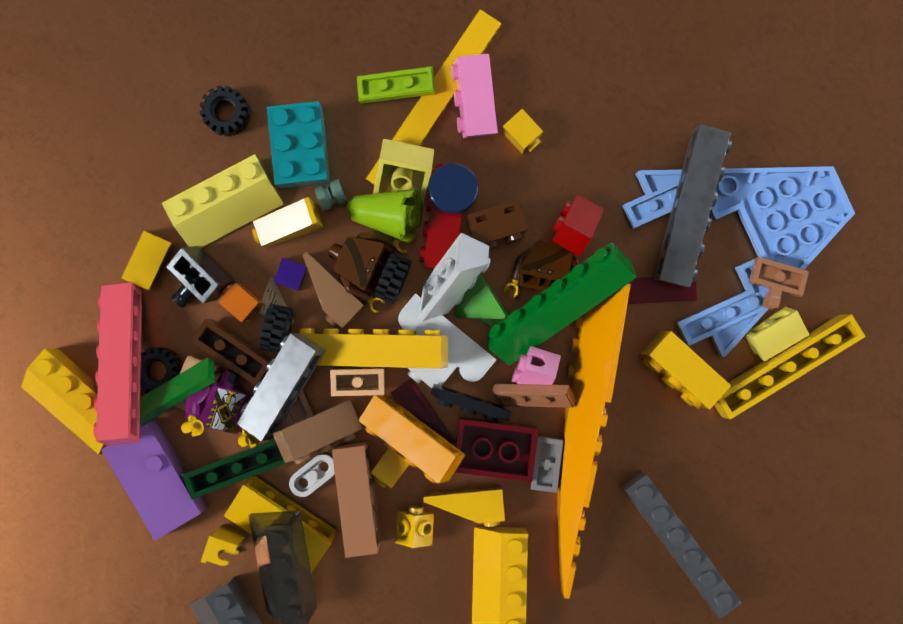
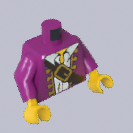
M225 369L220 382L215 381L206 388L187 397L184 417L188 422H184L181 426L183 433L192 432V437L199 436L203 433L204 427L237 435L239 432H242V435L238 438V444L241 447L248 446V440L250 447L258 445L259 440L237 424L241 417V409L248 403L247 393L235 387L239 377L238 373Z

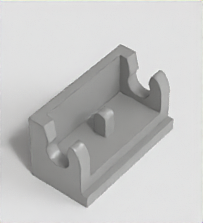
M539 435L531 490L557 493L563 439L561 437Z

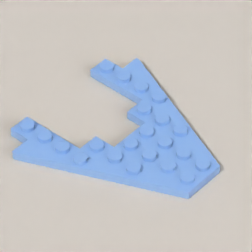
M834 166L725 169L724 176L718 182L715 191L718 192L717 202L710 210L713 221L737 210L758 257L803 270L855 214ZM682 169L640 170L635 173L645 195L622 206L632 229L671 212ZM755 258L735 267L744 286V292L676 322L687 346L711 337L719 357H725L765 314L768 308L762 307V303L768 288L749 283Z

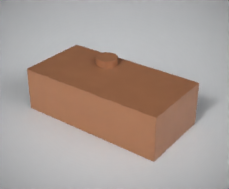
M369 440L339 443L332 449L345 558L378 554L381 545V534L373 474H371L372 462Z

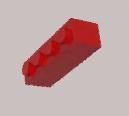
M436 163V170L446 164ZM436 170L431 171L430 179ZM428 195L426 211H430L429 221H424L423 237H427L426 247H421L419 262L424 263V269L434 270L459 236L462 213L449 215L441 212L434 206Z

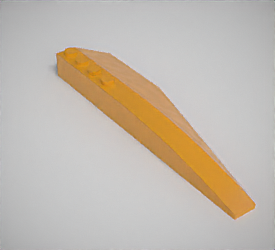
M626 284L575 320L578 334L577 338L573 337L570 352L574 353L573 364H568L566 378L570 379L569 387L576 398L575 407L565 408L561 434L563 448L557 488L559 581L561 594L566 599H569L575 571V562H571L572 557H577L580 548V537L577 536V532L583 530L585 525L584 510L582 508H588L597 469V462L593 461V456L599 455L602 445L601 434L598 433L599 429H603L606 426L608 417L604 405L605 402L611 403L631 284Z

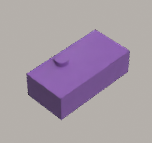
M157 420L140 426L139 443L107 446L101 450L155 541L209 508L202 496L191 500L182 476L187 470Z

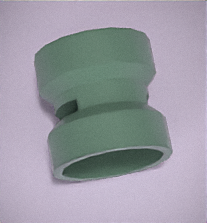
M339 179L331 181L330 185L327 186L319 185L314 187L323 212L330 210L333 205L338 204L341 206L348 203Z

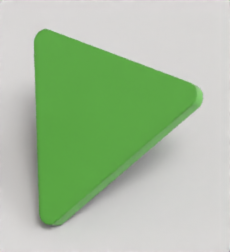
M481 273L478 275L471 290L467 289L464 293L461 303L456 306L453 313L456 318L504 319L507 316V313Z

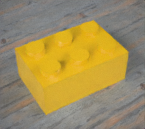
M659 331L639 353L644 358L642 363L652 372L656 371L662 374L661 380L669 388H675L682 393L681 399L691 407L695 406L698 409L702 407L710 410L731 387L724 378L672 331Z

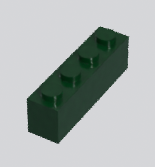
M275 438L257 446L244 449L182 474L192 500L286 463L283 460Z

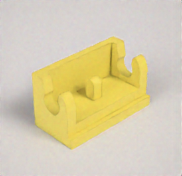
M784 307L754 325L744 337L755 355L758 354L761 360L767 361L809 336V333L798 311Z

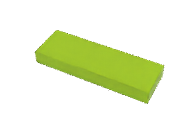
M433 66L357 76L360 104L436 94Z

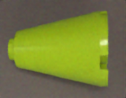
M412 189L356 195L349 201L347 212L354 222L404 242H412L417 235L413 233L415 226L420 227L422 199L416 197L419 191Z

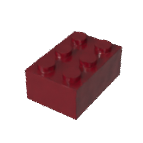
M459 416L456 448L463 452L465 457L455 473L532 482L539 429L536 426L499 421L496 423L490 420Z

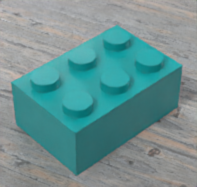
M320 102L268 106L267 116L275 186L281 190L330 184L324 113Z

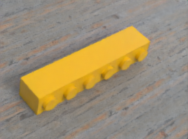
M852 314L838 315L811 331L806 338L767 361H762L728 382L731 387L714 406L721 417L731 420L866 336Z
M299 328V333L326 350L317 366L448 368V336H440V330H424V335H414V330H398V335H389V329H373V335L364 334V329H348V334H339V329H323V334H315L314 328Z

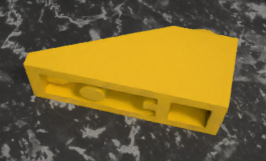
M501 485L426 492L423 496L424 503L476 523H484L486 527L498 526L500 521H505Z

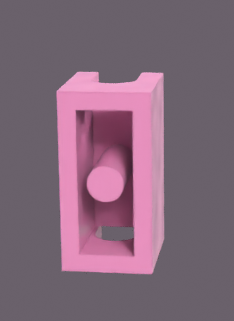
M530 346L526 355L521 354L511 382L516 384L552 385L556 379L561 355Z

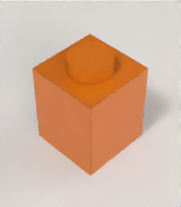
M236 282L233 285L229 284L222 291V298L218 302L241 323L246 324L265 305L242 284Z

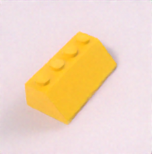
M44 348L27 368L21 387L97 454H101V450L107 447V445L97 442L94 436V425L97 423V411L94 405L98 393L96 381L58 348Z
M474 526L472 624H526L528 533L525 527Z

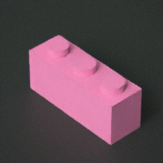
M489 54L458 56L454 64L451 65L452 80H456L457 91H454L455 106L459 107L460 117H457L458 132L462 133L463 139L493 136L498 131Z

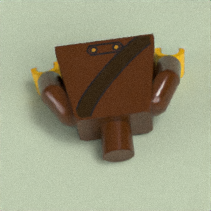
M376 230L360 233L356 238L349 236L346 238L343 246L334 243L329 249V257L336 260L334 271L340 274L339 281L345 287L346 292L352 294L361 303L370 304L371 310L378 313L380 310L373 307V302L380 300L385 304V301L377 297H371V294L375 295L383 269L394 251L399 254H406L408 251L399 248V242L404 241L396 240L394 237Z
M552 240L551 242L536 241L533 248H529L516 258L510 276L512 282L505 285L504 293L509 296L511 289L516 288L514 298L519 299L522 295V289L518 286L519 282L520 286L545 291L554 281L561 279L571 272L576 265L580 264V261L577 257L573 256L571 251L552 242Z

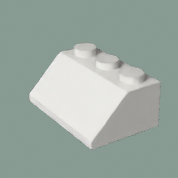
M460 233L423 284L418 315L419 320L425 321L447 314L455 305L458 306L461 303L467 289L471 290L478 275L481 272L485 273L490 265L488 245Z

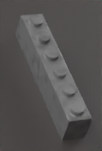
M701 124L693 128L653 280L689 288L691 283L693 284L696 281L698 269L695 267L698 258H701L704 252L705 244L702 241L704 233L708 232L711 225V218L709 217L711 207L715 206L718 199V192L715 191L718 182L724 176L725 167L722 165L724 157L729 154L732 141H729L731 132Z
M640 470L620 485L711 610L722 619L742 604L647 474Z

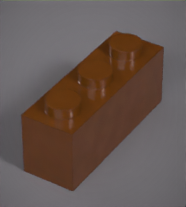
M205 319L190 340L255 386L265 377L268 372L266 368L272 360L213 319Z

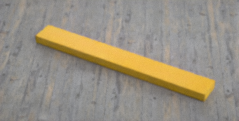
M481 9L479 10L435 75L436 94L421 96L392 141L421 146L454 97V91H457L456 80L453 81L451 76V65L454 64L458 56L483 54L501 27L499 21ZM379 160L366 178L373 185H375ZM393 168L380 181L379 188L384 192H388L392 187Z

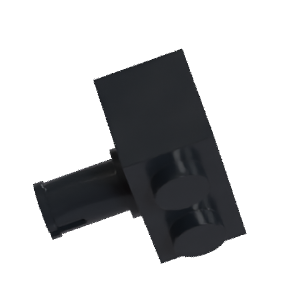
M198 246L181 248L167 266L183 283L171 298L173 302L179 299L176 305L182 308L187 306V303L194 295L203 304L218 300L221 297L222 291L233 282Z

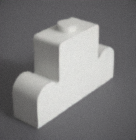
M415 293L401 310L398 318L399 324L404 330H414L416 332L415 335H424V330H440V336H448V368H408L410 371L407 374L417 383L424 381L431 388L434 384L442 386L456 367H459L460 374L465 380L470 382L480 380L496 359L443 315L425 321L419 320L421 297Z

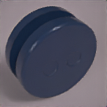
M457 163L441 166L433 173L429 182L431 201L438 210L445 214L458 215L466 212L473 206L478 194V182L474 173L466 166Z

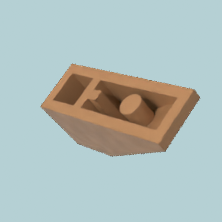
M305 252L303 258L321 307L327 314L325 319L334 328L338 326L346 328L366 306L352 294L347 293L345 287L311 254Z

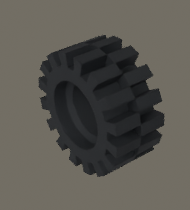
M216 86L217 90L215 91L211 88L208 90L210 94L208 96L204 94L202 97L205 100L204 103L200 102V107L202 108L200 115L203 117V122L219 135L229 136L230 133L236 135L238 134L237 130L243 131L245 129L243 125H248L249 120L247 117L250 116L249 105L245 98L236 89L233 90L229 86H225V88ZM223 102H230L235 109L232 118L225 121L218 119L216 116L218 105Z
M392 253L383 269L374 297L394 304L405 283L412 261Z
M275 304L269 305L264 315V322H262V330L260 331L259 347L261 350L279 353L282 340L291 331L293 320L292 308Z
M160 347L148 348L141 352L140 388H142V392L149 393L180 374L183 366L179 365L181 360L175 357V352ZM154 361H160L166 367V375L160 381L151 379L148 374L149 365Z

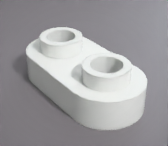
M326 453L319 454L295 472L289 481L292 493L299 497H306L328 481L335 474L333 456ZM326 462L329 466L328 470H321L320 463ZM300 479H307L308 486H301Z

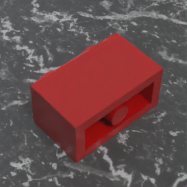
M577 194L572 203L567 201L553 227V230L557 232L552 242L580 256L590 242L604 209Z

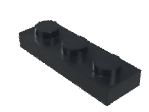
M434 384L431 390V394L438 399V404L448 408H452L453 405L460 406L461 411L470 415H475L476 412L484 414L483 417L496 423L499 419L508 422L512 413L500 404L441 385Z

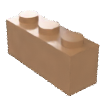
M348 400L272 434L284 462L294 461L297 465L310 459L309 453L317 450L320 454L332 449V443L339 439L341 443L355 438L354 432L363 428L351 400Z

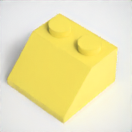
M383 139L373 193L384 192L379 188L380 181L393 168L392 187L388 192L409 189L418 190L419 194L416 197L422 199L423 208L432 171L434 149Z

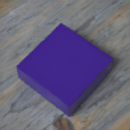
M282 258L274 282L300 291L307 266Z

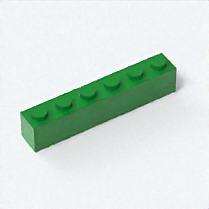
M612 242L604 248L598 249L589 259L582 264L576 265L567 275L554 281L545 291L535 295L523 307L513 311L501 323L494 325L487 332L489 350L509 366L520 359L521 354H527L530 346L538 347L635 279L636 275L632 262Z

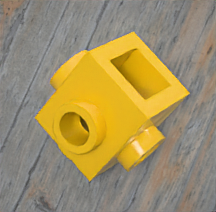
M409 506L406 511H398L395 543L410 548L431 546L434 514L425 512L424 508L420 506Z

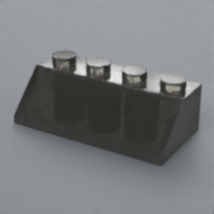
M301 512L250 513L249 521L266 611L281 624H308L317 608Z

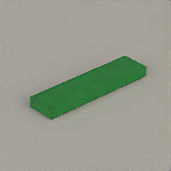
M207 357L140 398V426L184 401L188 396L214 383V362Z

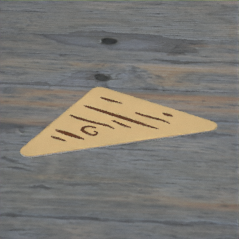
M272 277L268 280L261 301L265 305L258 312L262 315L266 314L270 304L287 307Z

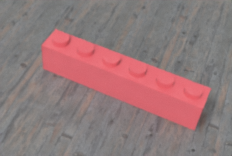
M132 282L101 286V295L98 297L100 320L97 322L99 345L96 348V355L99 362L98 371L95 374L98 393L94 401L97 411L94 436L97 442L107 446L139 443L142 290Z

